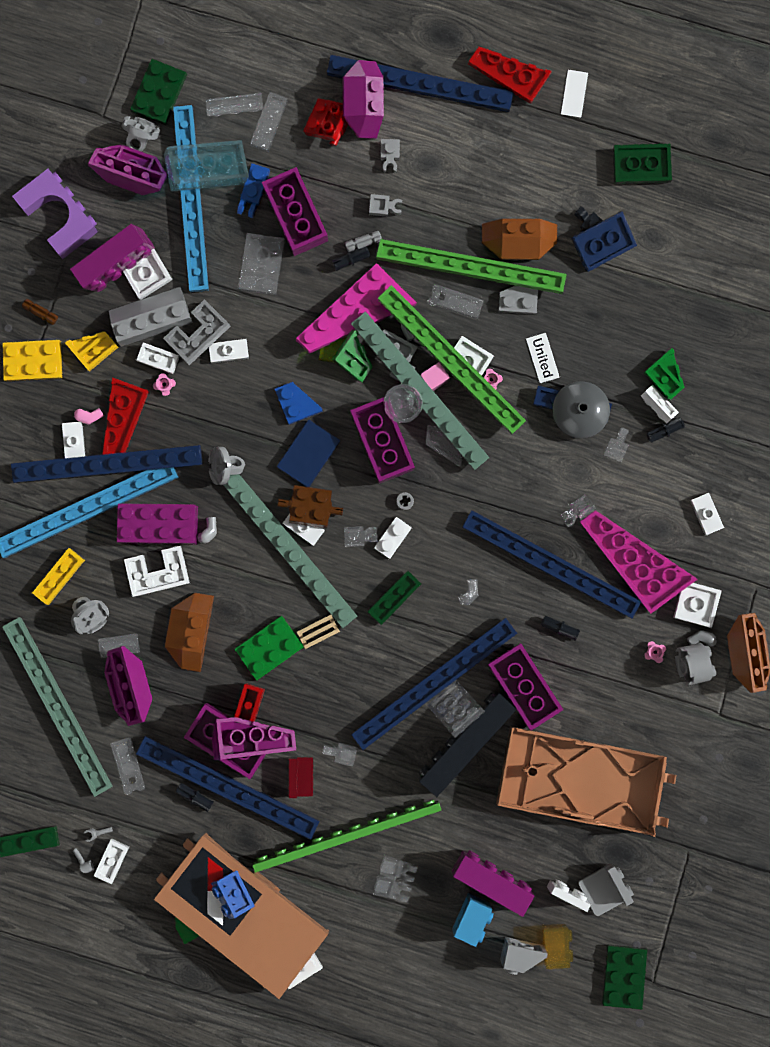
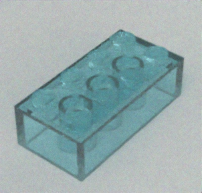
M242 140L169 146L164 153L171 191L242 185L249 178Z

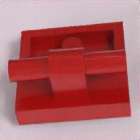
M318 98L303 132L308 136L331 140L330 144L336 147L348 126L343 117V103Z

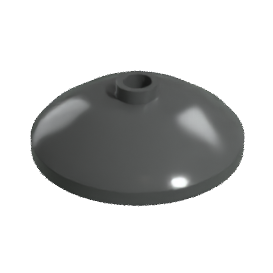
M578 381L566 385L558 392L553 402L552 413L556 425L563 433L573 438L584 439L596 435L605 427L610 415V405L607 396L598 386L589 382ZM580 405H585L586 411H581Z

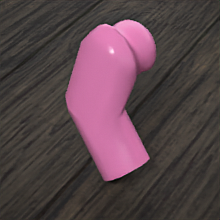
M99 408L91 413L82 409H77L74 412L75 419L85 424H91L104 416Z

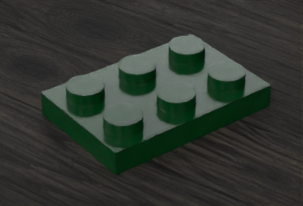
M151 59L130 108L131 112L166 125L187 73Z
M671 144L614 145L615 184L671 183Z
M607 944L603 1006L643 1009L647 961L646 948Z

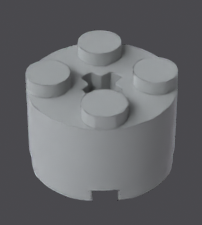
M697 643L676 649V652H679V655L675 656L677 671L680 678H685L686 681L683 683L686 686L710 681L713 676H716L715 667L711 664L710 660L711 649L709 646Z

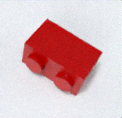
M245 683L235 717L255 722L265 688Z

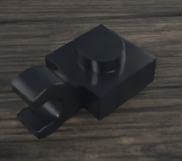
M582 206L574 214L583 222L580 226L583 231L603 221L594 212L589 215Z

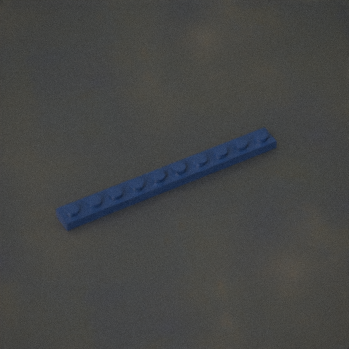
M331 55L327 75L342 78L358 60ZM377 64L383 75V87L505 112L510 111L513 97L512 91Z
M201 445L11 463L13 483L202 465L203 462Z
M472 510L462 527L631 619L641 603L636 598Z
M504 618L351 735L362 750H364L515 636L517 632L508 620Z
M147 736L144 737L136 753L309 839H312L320 820Z

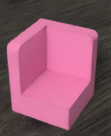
M440 362L421 374L423 380L433 391L447 383L450 379Z

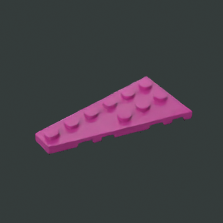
M376 263L296 338V341L310 354L329 345L331 342L347 337L351 330H355L351 323L365 311L375 323L391 316L392 314L377 300L391 285L412 306H415L417 302Z
M595 510L580 521L650 614L698 580Z

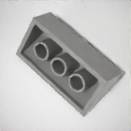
M181 287L109 310L111 326L117 343L121 347L172 330L175 326L181 327L193 323Z

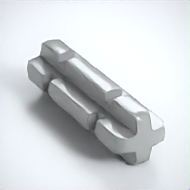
M379 231L372 232V235L366 234L355 238L354 241H346L345 246L347 251L352 252L355 248L360 249L372 245L373 242L378 243L382 237Z

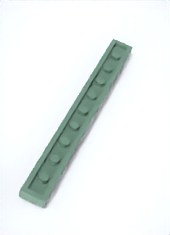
M365 311L351 323L353 328L469 465L476 470L489 459V456Z
M240 474L230 475L228 482L224 484L225 488L342 628L346 627L357 617L356 613Z
M19 617L4 625L3 629L94 797L113 787L22 618Z

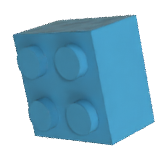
M468 893L452 928L454 937L475 947L478 942L481 943L485 936L484 928L486 924H490L494 915L490 903Z

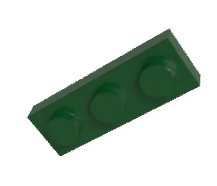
M407 571L368 613L382 625L421 583Z
M57 826L1 836L0 857L59 846Z

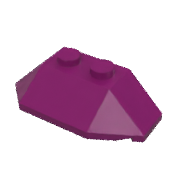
M358 60L342 77L343 117L358 138L376 139L384 117L383 75L376 61Z
M124 145L109 146L103 149L96 148L88 162V166L107 183L140 195L160 191L167 177L157 157Z
M124 646L107 651L108 657L104 673L115 711L126 721L128 726L145 722L152 702V695L142 661Z

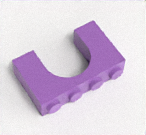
M47 169L12 197L28 216L50 201H60L68 206L69 218L67 223L47 239L59 256L64 259L98 232L95 228L97 223L91 215L87 217L83 213L86 209L79 201L75 203L71 198L74 194L67 186L63 188L60 184L62 179L56 172L52 174Z

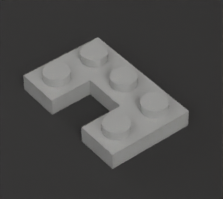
M205 299L191 311V314L202 326L190 337L178 326H175L163 338L188 365L194 362L231 327Z

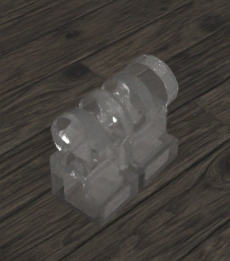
M384 854L373 894L401 902H408L409 896L400 893V891L411 892L412 887L405 882H414L415 877L406 874V872L417 873L418 866ZM396 878L403 879L405 882H396Z

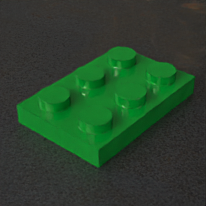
M281 616L238 646L235 651L257 681L304 648V646L284 617Z

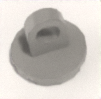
M130 116L124 117L122 128L128 132L126 146L142 152L148 140L158 138L159 128L155 129L154 123L140 117H135L134 120L130 119ZM132 139L139 140L141 147L135 148L132 145Z
M214 447L210 452L208 462L211 464L212 469H209V474L214 484L224 485L228 482L230 475H237L243 472L245 467L244 460L237 456H229L225 447Z
M80 597L72 605L74 614L72 615L71 624L79 634L86 632L87 634L94 633L107 622L106 618L107 615L109 617V610L102 601H90L87 597Z

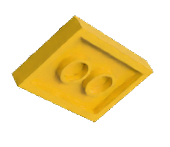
M46 340L3 343L4 381L62 379L61 341Z

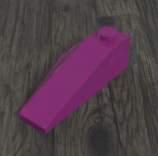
M237 717L215 720L212 738L214 760L296 750L294 730L243 720Z

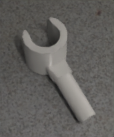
M112 827L101 830L90 828L84 833L90 832L92 838L85 841L90 842L101 834L112 832L113 829Z
M77 848L74 849L73 853L80 863L81 872L89 873L94 871L92 861L85 862Z

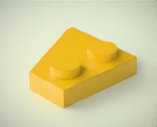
M106 332L65 342L89 372L118 348Z

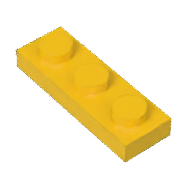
M68 548L32 594L46 605H49L85 560L71 548Z

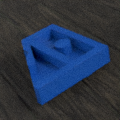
M293 382L275 389L289 425L323 412L322 408Z

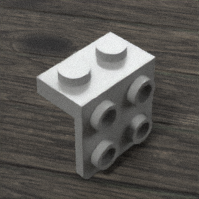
M611 863L578 882L596 916L602 915L623 902L627 906L634 902L631 898L634 894L630 886H625L622 881L624 878L622 871L619 867L615 868Z

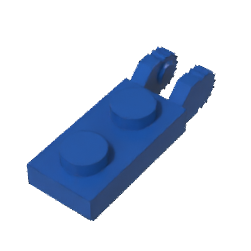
M251 164L240 197L237 214L242 215L247 202L251 204L248 217H254L264 191L262 182L268 179L269 168Z

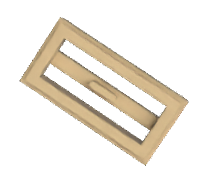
M329 615L298 631L297 634L304 648L307 649L340 631L332 615ZM330 620V624L305 637L303 636V633ZM331 627L334 628V631L307 644L306 640Z

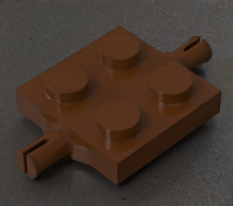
M294 485L293 495L290 500H278V507L289 508V523L327 528L328 519L331 514L341 516L343 514V508L332 506V490Z

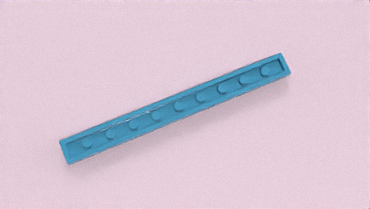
M192 105L173 107L189 291H209Z
M174 467L146 470L0 538V554L2 558H6L118 506V504H123L179 477Z

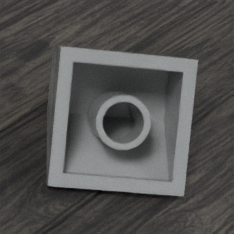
M505 937L500 961L507 973L517 975L518 972L524 973L546 959L548 953L541 944Z

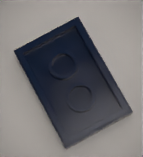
M622 211L571 237L586 272L637 246Z
M308 420L277 465V468L304 486L310 487L340 443V440Z

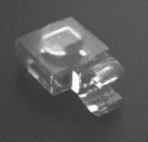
M620 428L616 439L610 438L603 456L621 463L629 446L624 443L629 430Z
M584 494L569 505L570 510L562 513L561 517L565 520L566 526L570 527L575 523L577 517L582 520L594 512L596 507Z
M363 526L344 527L345 547L364 546V541L376 542L377 527H369L364 531Z
M338 743L337 748L324 745L322 754L335 756V763L353 767L358 747Z

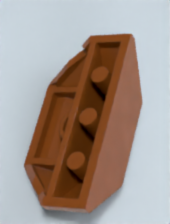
M499 219L482 224V244L501 260H540L557 244V224L543 219Z
M194 593L171 608L165 648L181 669L201 672L214 596Z
M755 613L739 615L727 635L733 675L750 693L767 690V682L770 675V661L765 630Z

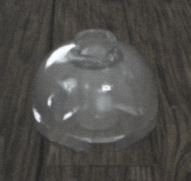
M409 384L393 386L384 397L385 412L395 422H410L419 416L423 408L421 393L417 388Z

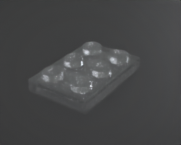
M247 233L239 290L277 295L284 238Z
M457 680L451 683L427 705L455 738L485 712Z

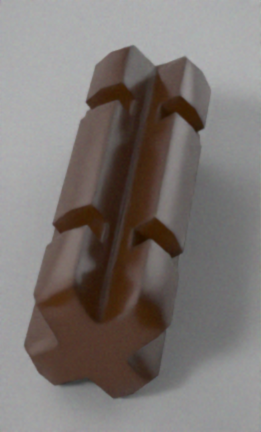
M29 299L24 300L22 307L25 310L30 311L52 325L58 320V316L54 313L49 312L36 303L34 304Z

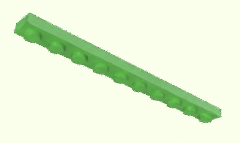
M380 239L376 256L377 260L563 294L566 274L383 239Z
M392 285L378 297L377 300L511 435L526 421Z
M434 799L423 802L424 806L418 808L415 805L405 808L403 813L392 812L387 814L385 819L379 820V818H374L367 821V825L360 826V824L349 827V831L342 833V830L331 833V837L324 839L323 836L312 839L313 843L307 845L304 842L293 846L294 849L286 851V848L278 850L271 857L267 855L256 858L257 861L253 864L254 871L256 873L442 811L439 801L435 802Z

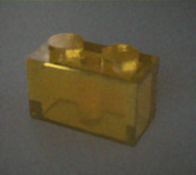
M566 924L542 925L543 946L548 953L547 958L544 959L546 969L570 968V962H573L572 949L569 950V942H572L571 930H568Z

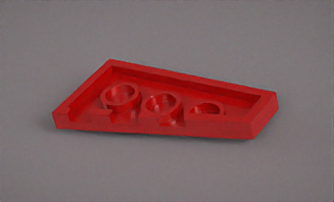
M482 47L477 48L468 62V65L530 104L552 72L547 69L537 68L536 65L530 63L528 65L519 62L518 59L512 57L511 59L504 57L500 53Z
M112 377L103 454L126 452L148 396V390Z

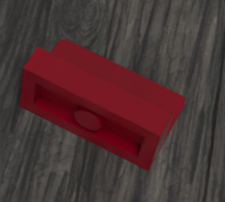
M290 757L289 798L313 796V757Z

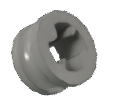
M403 492L397 497V505L403 510L410 509L414 504L412 495L407 492ZM403 496L411 499V502H408V506L404 507V504H400Z

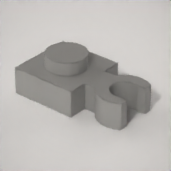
M381 139V160H386L383 164V172L386 173L387 166H392L393 172L396 173L397 164L394 160H399L400 139Z
M371 194L369 215L388 216V211L395 215H401V210L395 209V205H402V200L395 199L389 201L390 196Z

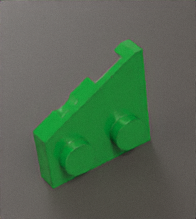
M351 330L332 360L358 382H363L372 369V365L366 356L364 346L359 342L358 332Z
M673 348L644 372L669 401L685 388L680 377V369L676 363Z

